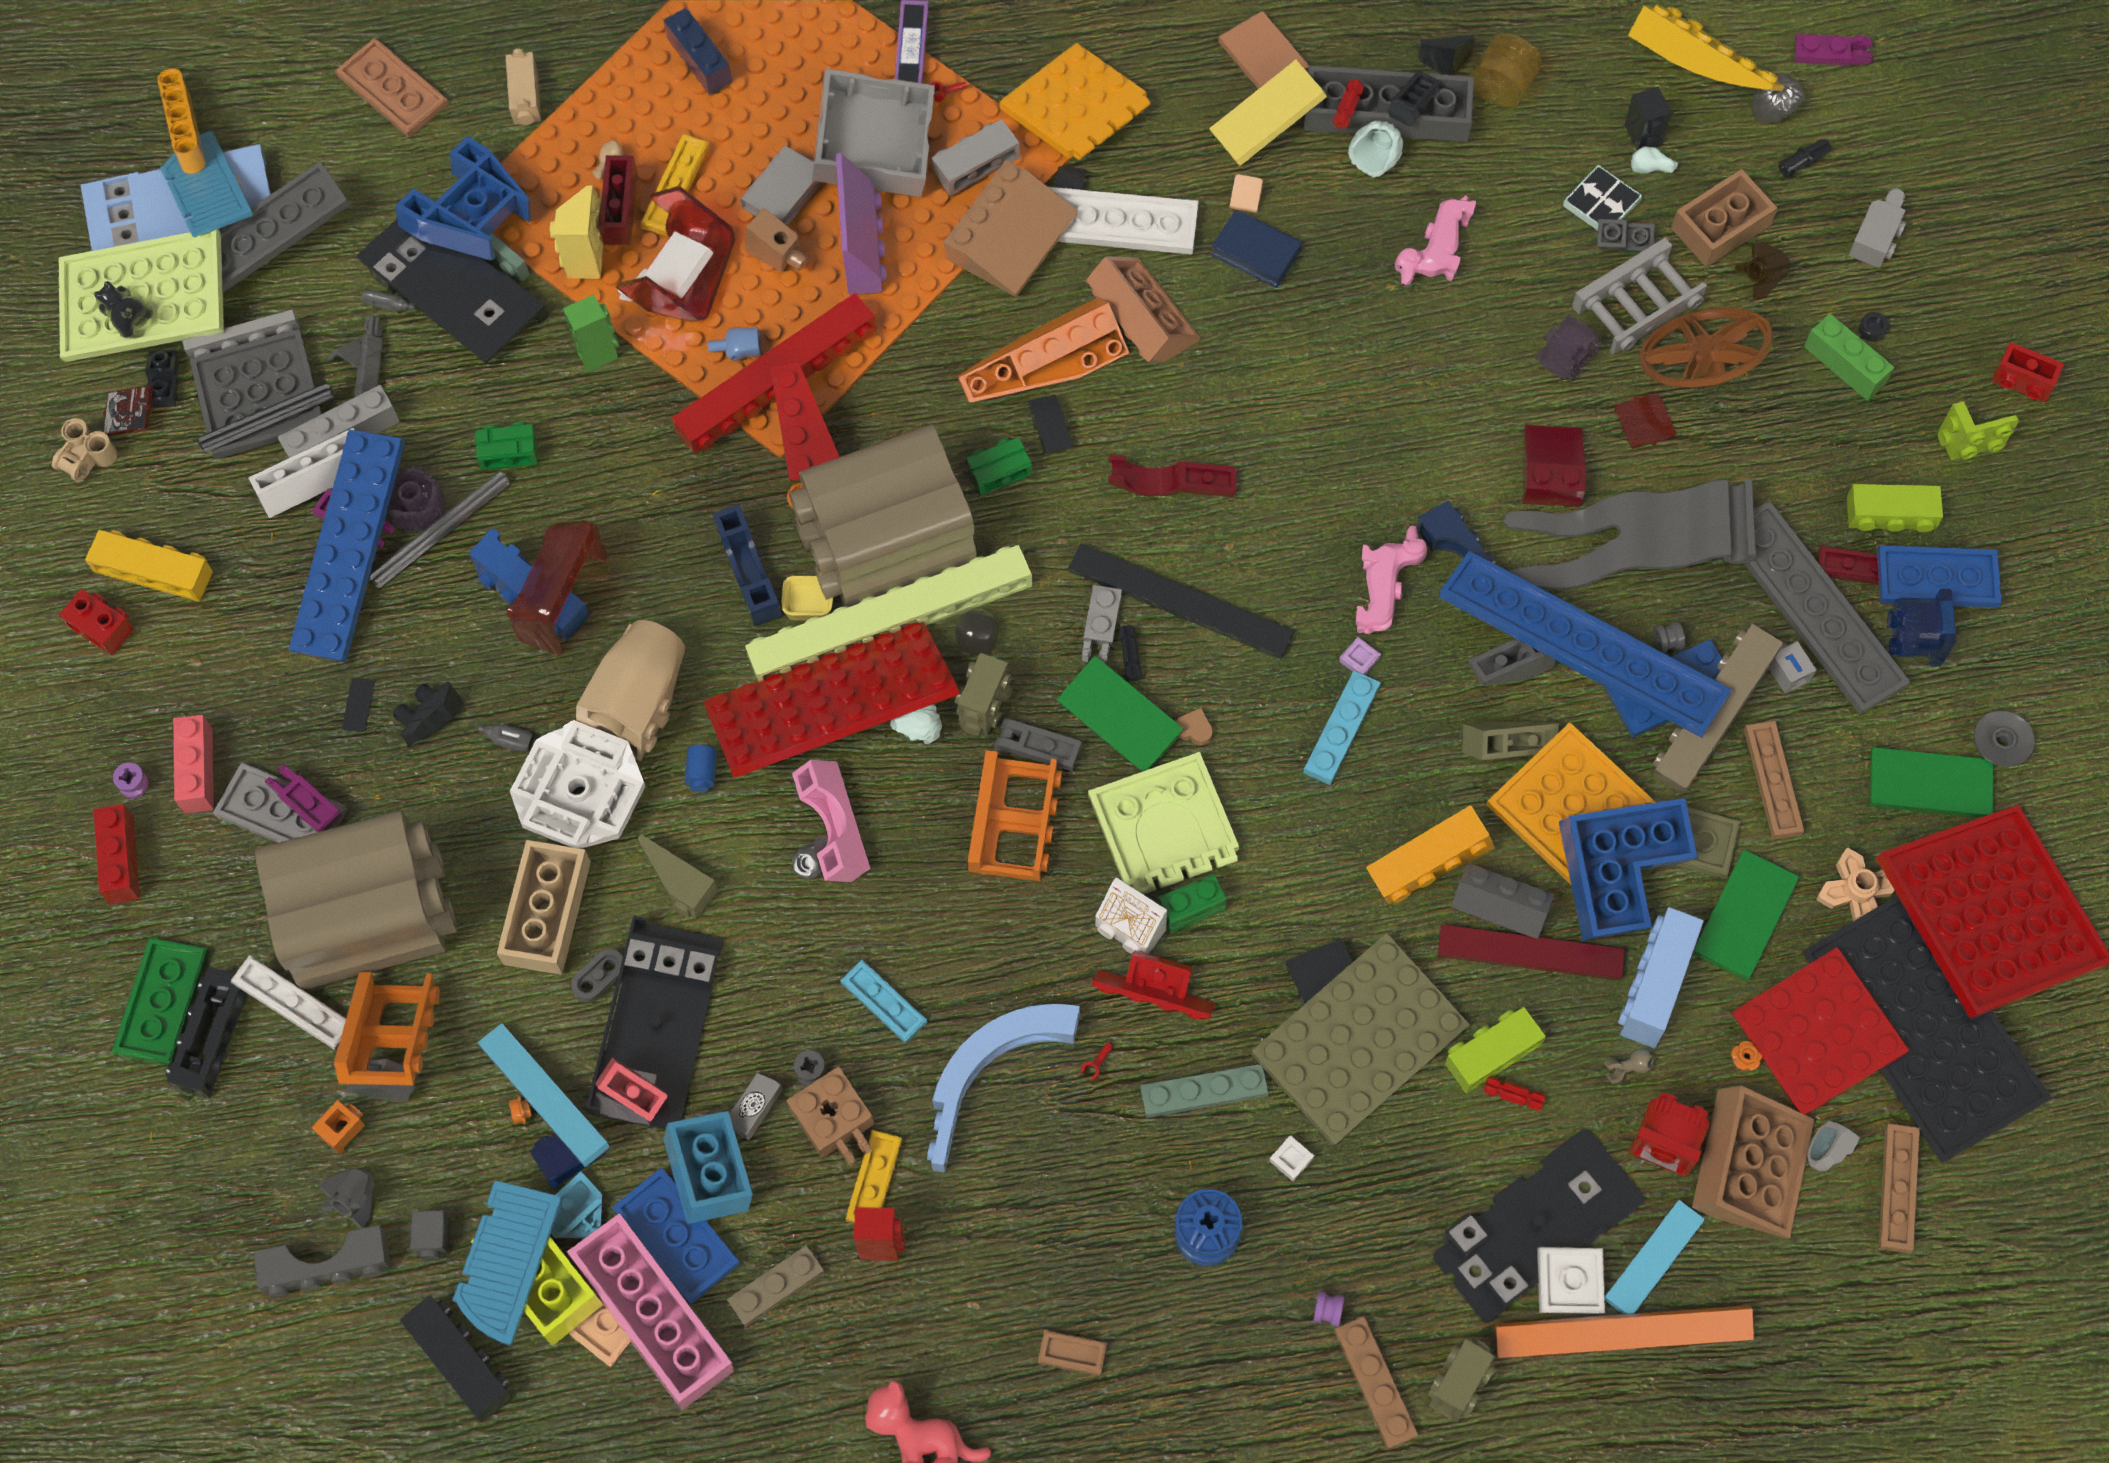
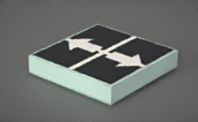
M1597 165L1564 200L1563 206L1598 230L1599 219L1623 220L1641 201L1642 195Z

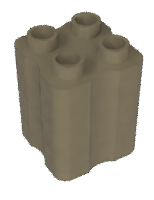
M932 424L799 471L802 488L789 492L791 504L797 517L794 518L798 534L805 550H811L816 563V567H814L815 574L826 600L840 595L844 606L851 607L859 604L867 597L881 596L894 587L911 585L921 577L938 575L946 568L952 566L960 567L977 557L973 534H975L974 523L969 506Z
M402 810L255 849V858L265 898L267 919L274 951L279 963L285 970L291 972L295 983L302 990L358 976L359 972H373L446 952L444 936L458 932L449 897L443 898L438 881L439 878L445 877V868L439 847L436 842L431 843L425 822L420 821L409 824Z

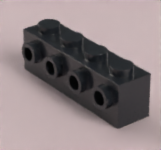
M429 1295L399 1320L475 1417L483 1423L513 1398L507 1391L511 1384L500 1371L494 1374L487 1366L492 1360L481 1347L475 1350L468 1342L473 1336L462 1323L456 1326L449 1318L454 1312L443 1299L437 1302Z

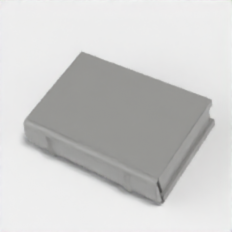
M784 146L774 156L771 163L752 186L747 189V192L740 199V205L754 216L764 207L788 226L823 182L812 180L813 161Z

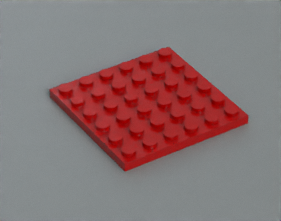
M2019 804L1881 852L1876 857L1877 862L1970 1019L2109 966L2108 949Z

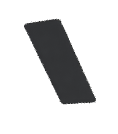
M357 678L351 680L342 730L365 731L375 683L374 680Z

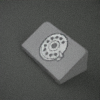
M759 1073L756 1074L729 1114L735 1133L748 1141L782 1093L783 1087L780 1083Z

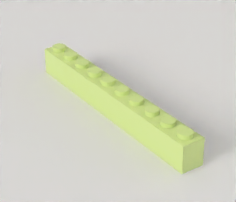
M1019 545L1003 547L995 554L987 557H976L968 564L960 567L952 566L946 568L938 575L921 577L911 585L894 587L881 596H870L863 599L859 604L851 607H839L829 615L812 617L804 624L796 627H785L778 631L777 634L769 637L755 638L750 644L745 645L746 652L758 682H761L772 674H783L791 671L792 668L799 664L813 663L826 654L840 653L854 644L870 642L881 634L897 632L908 624L924 622L925 625H929L1032 587V574Z

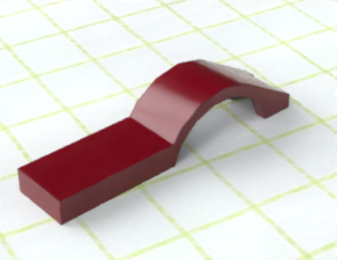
M1110 454L1108 457V463L1112 464V475H1109L1108 483L1134 494L1164 496L1183 492L1223 497H1234L1236 494L1237 467L1178 461L1174 465L1163 468H1146L1132 464L1124 455Z

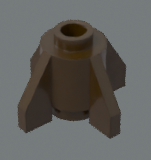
M1762 241L1751 243L1753 259L1750 262L1735 265L1736 271L1747 272L1749 279L1757 282V284L1753 285L1754 299L1766 297L1778 282L1788 275L1790 269V262L1785 253Z

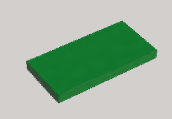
M1096 656L1089 661L1057 698L1059 704L1141 772L1152 769L1184 732V729Z
M1872 747L1870 750L1869 806L1975 818L1993 814V763L1981 758Z
M1743 850L1692 954L1748 982L1800 876Z
M149 937L112 1049L114 1055L163 1065H169L171 1061H174L178 1051L177 1041L180 1034L185 1031L188 1021V1010L194 1003L198 983L210 953L207 948Z

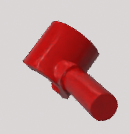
M939 81L929 83V85L935 86L934 92L936 93H934L933 98L935 102H942L946 94L967 88L965 81L950 86H943Z
M1107 1042L1093 1062H1086L1082 1065V1076L1089 1067H1093L1096 1069V1073L1091 1078V1081L1094 1082L1099 1079V1068L1113 1047L1110 1043Z

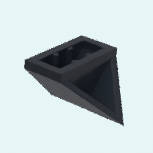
M1474 34L1422 40L1419 45L1418 61L1440 75H1455L1472 55L1475 40Z

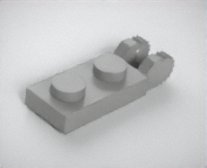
M1093 585L1083 637L1082 661H1089L1092 644L1102 645L1099 659L1107 664L1109 649L1113 645L1122 589Z

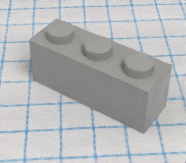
M1001 119L995 123L987 124L981 131L972 136L962 138L954 146L940 150L932 157L933 173L947 193L952 196L997 171L1005 160L1013 162L1019 159L1020 143Z

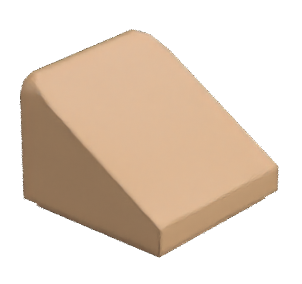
M1237 174L1235 176L1230 208L1257 213L1263 180Z

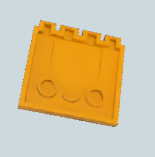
M1075 43L1000 100L1001 110L1070 159L1074 156L1078 160L1095 148L1094 145H1100L1113 135L1114 131H1118L1132 120L1133 116H1137L1150 106L1145 90L1078 43Z

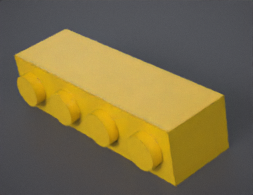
M98 530L85 558V561L95 573L200 602L213 573L206 558L197 553H190L189 555L180 553L176 548L164 545L163 548L155 546L143 538L130 539L114 530H111L110 533Z

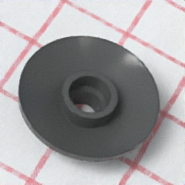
M1994 711L1986 714L1979 720L1974 730V743L1978 752L1987 761L1998 766L2012 767L2019 765L2028 759L2034 749L2035 738L2032 728L2022 717L2009 711ZM1996 740L2004 741L2006 746L2000 745Z

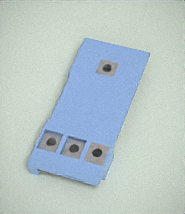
M260 144L223 152L250 209L271 195L265 165H267L266 157ZM161 169L141 174L135 172L82 184L81 190L92 251L189 233L190 231L185 221L193 216L183 218L167 184L168 181L175 178L165 180Z

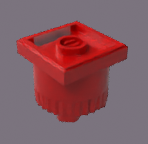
M1661 1093L1659 1098L1651 1099L1628 1152L1680 1176L1687 1177L1698 1162L1702 1152L1700 1148L1710 1124L1706 1119L1708 1112L1699 1106L1691 1105L1688 1107L1678 1103L1679 1100L1675 1096Z

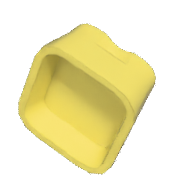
M791 576L783 582L782 610L790 620H808L812 617H823L831 613L833 598L825 599L816 576Z

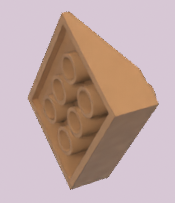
M1005 160L943 242L947 260L1017 297L1078 215V212L1030 172Z
M1742 1085L1718 1089L1692 1208L1719 1220L1782 1238H1790L1814 1119Z

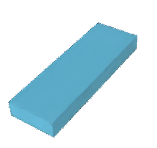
M863 960L840 980L841 984L905 1044L927 1024V1019Z

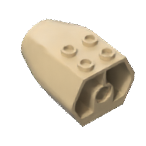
M637 620L632 625L629 624L623 636L602 659L576 705V721L628 741L635 760L641 761L646 752L651 753L657 741L655 735L658 729H664L669 720L670 713L668 710L672 701L679 667L685 652V645L682 640L668 628L652 621Z

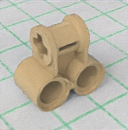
M72 418L67 420L62 426L61 433L66 443L54 455L52 467L57 471L63 470L70 474L74 481L81 482L88 476L95 464L100 467L112 465L116 461L118 453L105 433L100 431L91 432L83 420Z

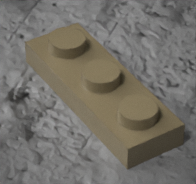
M805 1245L729 1297L727 1301L746 1328L825 1272L810 1249Z

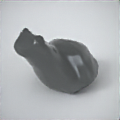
M822 835L812 843L800 847L798 852L793 855L792 866L793 871L797 875L810 880L822 873L817 853L825 848L827 836Z

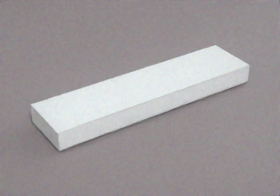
M250 955L231 979V983L335 1050L340 1042L346 1018Z

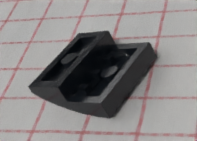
M1342 939L1287 960L1285 966L1298 991V998L1302 1006L1352 963V960Z

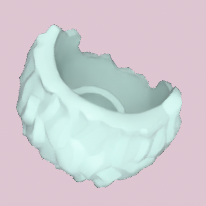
M1373 121L1361 127L1352 138L1348 154L1352 164L1369 176H1381L1384 172L1394 167L1402 155L1403 140L1398 128H1395L1393 124H1389L1387 121Z
M935 704L897 717L890 722L893 730L908 736L912 741L917 739L923 740L925 745L937 740L942 729L940 715L936 712Z

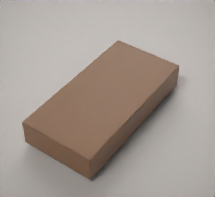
M1044 1330L1038 1364L1101 1376L1107 1343Z

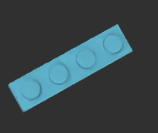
M1353 671L1304 768V774L1331 785L1381 682Z

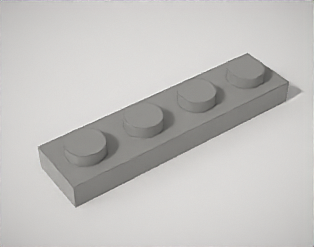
M288 310L224 328V333L196 336L182 340L186 353L191 359L300 329V325L293 310Z

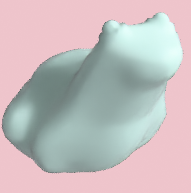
M1643 147L1634 152L1631 159L1632 170L1639 173H1651L1653 171L1673 173L1678 167L1676 161L1666 157L1655 147Z

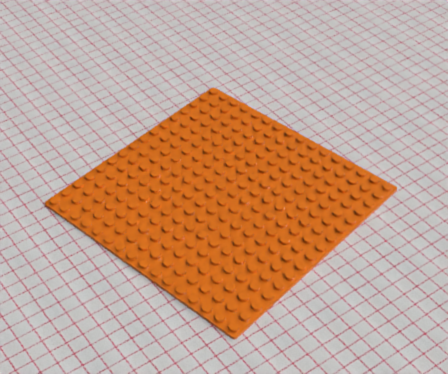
M670 0L501 162V165L530 199L532 220L527 222L512 212L492 233L525 260L529 269L574 303L595 295L599 304L605 303L616 335L701 398L850 296L842 254L838 184L823 182L787 226L799 236L798 250L809 257L806 265L800 271L788 264L783 271L779 272L745 251L746 227L756 216L742 208L740 199L784 146L814 162L825 69L864 74L881 80L895 79L898 32L853 0ZM686 7L729 63L733 83L710 96L667 39L663 20ZM926 52L922 84L929 85L933 81H939L943 86H950L965 81L967 88L946 94L942 102H935L933 100L932 119L927 135L929 150L926 181L922 196L917 197L875 190V192H880L882 209H876L877 216H882L883 233H878V240H884L885 257H880V264H885L887 281H881L882 292L857 294V296L875 315L877 330L869 339L861 340L854 345L847 354L832 360L824 370L816 371L807 377L806 380L822 417L965 270L947 260L943 242L997 171L950 196L933 173L932 157L940 150L954 146L962 138L972 136L981 131L987 124L995 123L1002 119L1020 143V158L1012 163L1030 172L1043 184L1047 185L1058 173L1059 166L1064 167L1070 160L1001 110L998 102ZM685 134L708 141L709 149L668 236L642 229L641 221L682 135ZM615 140L621 144L623 155L634 156L638 172L631 245H604L601 279L567 278L564 267H560L559 253L555 252V238L550 236V222L555 221L556 209L586 186H593L598 193V198H601L603 178L598 180L592 172L600 165L599 155L603 145ZM674 232L708 247L713 252V255L682 299L650 283L646 279L638 287L635 301L630 302L619 299L621 295L618 292L619 285L621 283L631 285L643 269L648 270ZM759 327L761 356L733 361L727 357L725 351L709 352L708 341L725 340L726 332L729 329ZM776 402L768 404L761 409L757 416L746 419L738 425L740 429L777 457H785Z

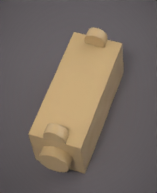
M515 49L513 54L506 55L509 110L514 125H529L541 122L538 72L533 52L524 53L522 49Z

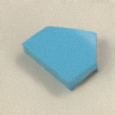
M579 1172L556 1194V1196L562 1197V1202L551 1231V1235L554 1238L585 1239L601 1227L602 1194L582 1172Z

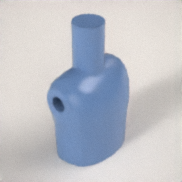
M759 327L731 328L726 332L725 340L708 341L709 352L725 351L727 357L733 361L761 356Z

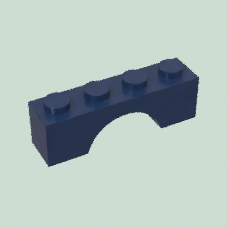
M1449 500L1419 516L1417 530L1432 551H1450L1462 558L1471 551L1496 565L1492 555L1488 552L1485 553L1480 546V540L1475 531L1469 530L1464 523L1465 520L1461 511L1457 507L1454 508Z
M740 504L713 513L716 530L754 627L782 617L779 602L758 556Z

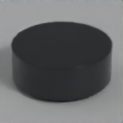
M1877 312L1867 313L1859 324L1860 335L1871 342L1882 340L1889 329L1887 318Z

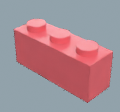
M203 715L173 718L174 801L184 814L214 810L213 729Z

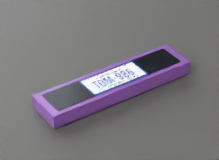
M901 0L894 80L921 84L923 82L928 1Z

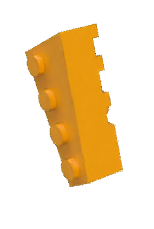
M1470 805L1370 864L1366 869L1388 904L1391 902L1399 903L1406 899L1414 890L1430 885L1436 879L1494 850L1495 847L1489 833Z

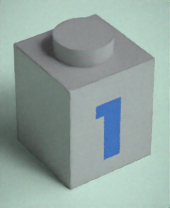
M1798 641L1789 646L1786 643L1782 644L1779 653L1769 666L1770 672L1785 694L1811 682L1816 672L1815 667Z

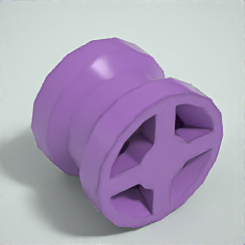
M131 762L124 763L114 771L113 782L125 797L138 798L147 791L149 787L148 777L137 764Z
M1319 1290L1313 1322L1320 1323L1324 1320L1330 1322L1332 1326L1339 1327L1344 1295L1337 1294L1333 1297L1328 1296L1325 1291Z

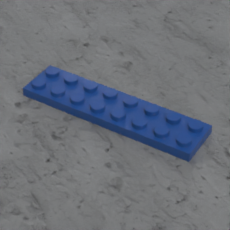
M348 430L289 651L343 663L347 662L405 446L403 439Z

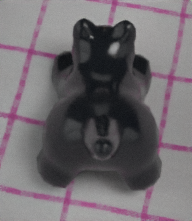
M107 281L100 291H95L94 293L95 298L101 303L99 305L100 312L110 317L113 327L119 331L120 336L123 338H130L134 335L133 326L138 320H149L153 315L151 306L145 305L138 298L131 297L130 291L124 286L116 288Z

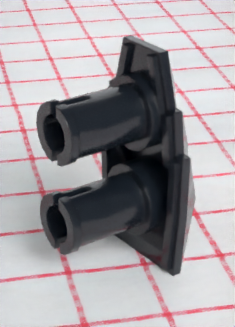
M449 681L436 691L424 683L418 686L414 695L418 701L422 702L417 707L418 710L415 712L407 704H400L394 709L393 717L405 726L400 735L406 744L411 746L420 739L427 738L433 732L439 731L454 718L464 702Z

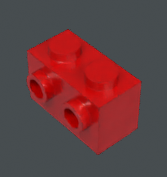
M2009 342L1991 381L2005 389L2015 390L2025 394L2032 400H2040L2045 403L2056 385L2064 363Z
M80 589L60 612L59 617L68 628L112 656L134 630L128 622L130 617L117 606L114 609L107 606V601L96 592L90 595L83 589Z

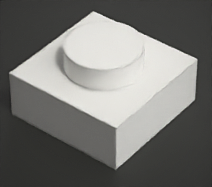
M1289 1136L1271 1156L1269 1162L1294 1181L1314 1159V1155L1292 1136Z

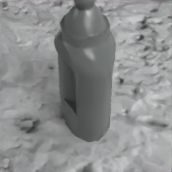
M364 290L362 293L363 303L393 312L415 309L412 303L410 304L400 295L372 290Z
M505 724L486 727L480 725L478 727V731L483 732L496 745L520 752H528L534 735L529 731Z

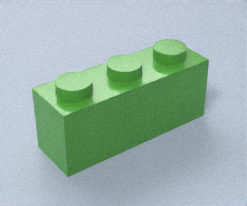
M592 295L563 308L576 351L587 372L618 359L615 348L619 347V343L614 335L615 330L610 321L611 316L605 303L599 304L595 295Z
M1830 313L1810 331L1804 345L1805 349L1867 401L1887 384L1895 368Z

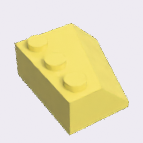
M593 186L584 187L556 209L555 221L550 222V236L555 238V252L559 253L560 267H564L567 278L601 279L604 247L598 227L601 198H598V193Z

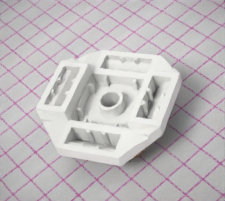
M573 720L564 725L563 728L550 732L535 741L510 790V794L524 829L567 846L581 849L620 838L645 788V784L628 741ZM578 787L585 788L584 792L579 795L572 794L574 789Z

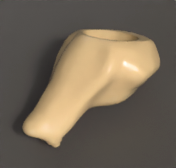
M615 140L604 144L600 151V165L592 172L598 180L604 176L606 155H623L621 144Z

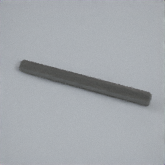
M502 471L494 474L372 571L369 576L371 582L378 588L383 586L510 484L508 477Z

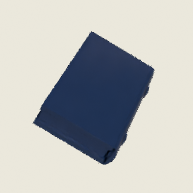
M1236 209L1213 243L1212 248L1214 250L1211 256L1278 288L1301 252L1303 243Z

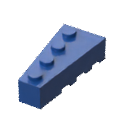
M491 528L469 552L479 575L478 581L489 590L494 588L499 591L500 597L509 605L513 606L515 603L521 607L522 613L531 621L539 620L544 624V629L553 637L559 635L568 641L590 616L586 604L557 580L550 583V577L535 562L529 566L528 561L520 554L521 551L512 543L507 548L501 543L500 534Z

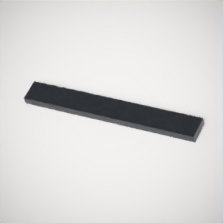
M1080 544L1069 565V572L1105 587L1122 589V594L1279 659L1283 658L1293 636V630L1084 544Z

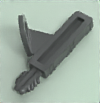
M370 315L365 320L366 327L364 329L367 334L361 337L360 343L355 339L326 357L327 361H331L340 356L357 367L355 397L378 386L383 340L378 337L382 335L381 328L383 326L379 323V317H374V315Z

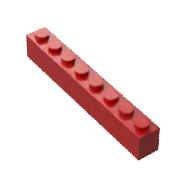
M853 293L674 415L672 422L675 432L694 454L701 450L709 449L724 434L732 433L740 423L746 419L754 418L762 408L776 402L770 367L799 362L807 379L816 371L824 370L838 356L847 354L861 340L869 339L877 330L875 315L857 294Z

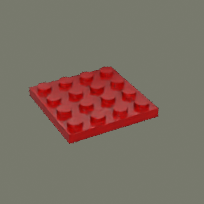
M1838 947L1732 1011V1016L1749 1041L1757 1047V1050L1762 1055V1060L1797 1112L1804 1115L1810 1114L1909 1053L1907 1046Z

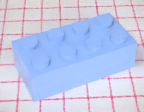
M1668 907L1664 916H1657L1648 936L1645 952H1643L1637 967L1639 970L1629 989L1628 1000L1618 1020V1024L1623 1025L1620 1036L1655 1049L1666 1029L1704 920Z

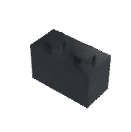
M1659 87L1632 95L1624 126L1636 150L1643 147L1657 148L1663 144L1672 112Z

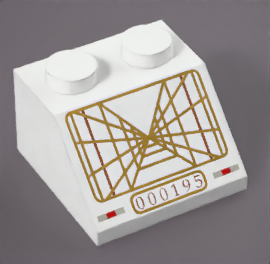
M1115 878L1095 916V926L1098 927V932L1110 940L1114 937L1123 943V948L1130 954H1133L1134 950L1149 954L1166 931L1167 910L1120 879Z

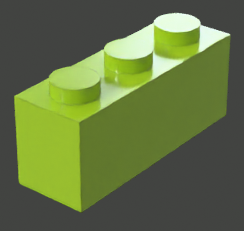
M1853 484L1847 495L1849 528H1858L1861 531L1887 529L1892 532L1904 529H1913L1918 532L1936 530L1943 518L1941 486Z
M1525 1007L1516 1012L1514 1009H1510L1499 1017L1498 1020L1500 1022L1491 1028L1489 1025L1480 1028L1474 1033L1473 1040L1466 1044L1461 1041L1448 1050L1449 1055L1445 1065L1466 1094L1485 1083L1488 1077H1494L1542 1046L1546 1036Z

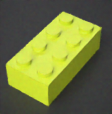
M549 1236L524 1311L553 1346L604 1304Z

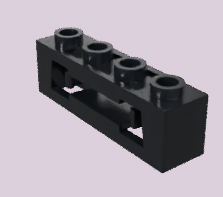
M208 967L206 975L200 978L198 997L195 1004H192L188 1010L187 1027L185 1032H182L178 1038L176 1057L174 1061L169 1063L166 1071V1082L174 1090L210 1099L248 994L231 983V979L236 973ZM215 1003L216 1007L218 1008V1011L202 1052L204 1055H206L204 1061H202V1058L199 1057V1054L215 1013L212 1010L213 1005Z

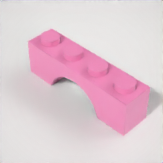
M809 760L793 772L792 775L800 800L809 804L818 812L827 829V844L824 849L817 853L824 880L852 882L868 871L870 866L838 763L836 761Z

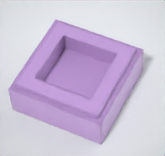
M1357 637L1340 656L1339 662L1351 671L1366 675L1380 659L1381 653Z

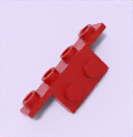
M1135 950L1131 957L1127 977L1098 970L1092 981V986L1099 988L1103 993H1118L1128 996L1134 1002L1156 1004L1165 1011L1177 1010L1184 1012L1193 1019H1210L1215 1007L1214 1002L1187 995L1193 967Z

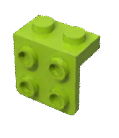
M1962 401L1952 405L1938 430V439L1943 447L1945 446L1951 460L1959 458L1967 460L1975 457L1980 452L1989 451L1992 453L2004 448L2019 423L2017 415L1975 426L1965 402Z

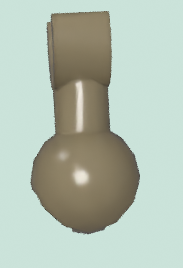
M1642 1049L1636 1050L1628 1060L1618 1062L1616 1059H1608L1604 1061V1065L1610 1070L1616 1068V1070L1606 1077L1611 1083H1618L1624 1078L1625 1073L1634 1071L1639 1074H1645L1653 1067V1057L1648 1051Z

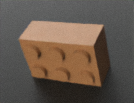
M1741 169L1678 209L1671 229L1707 268L1770 227L1777 207Z

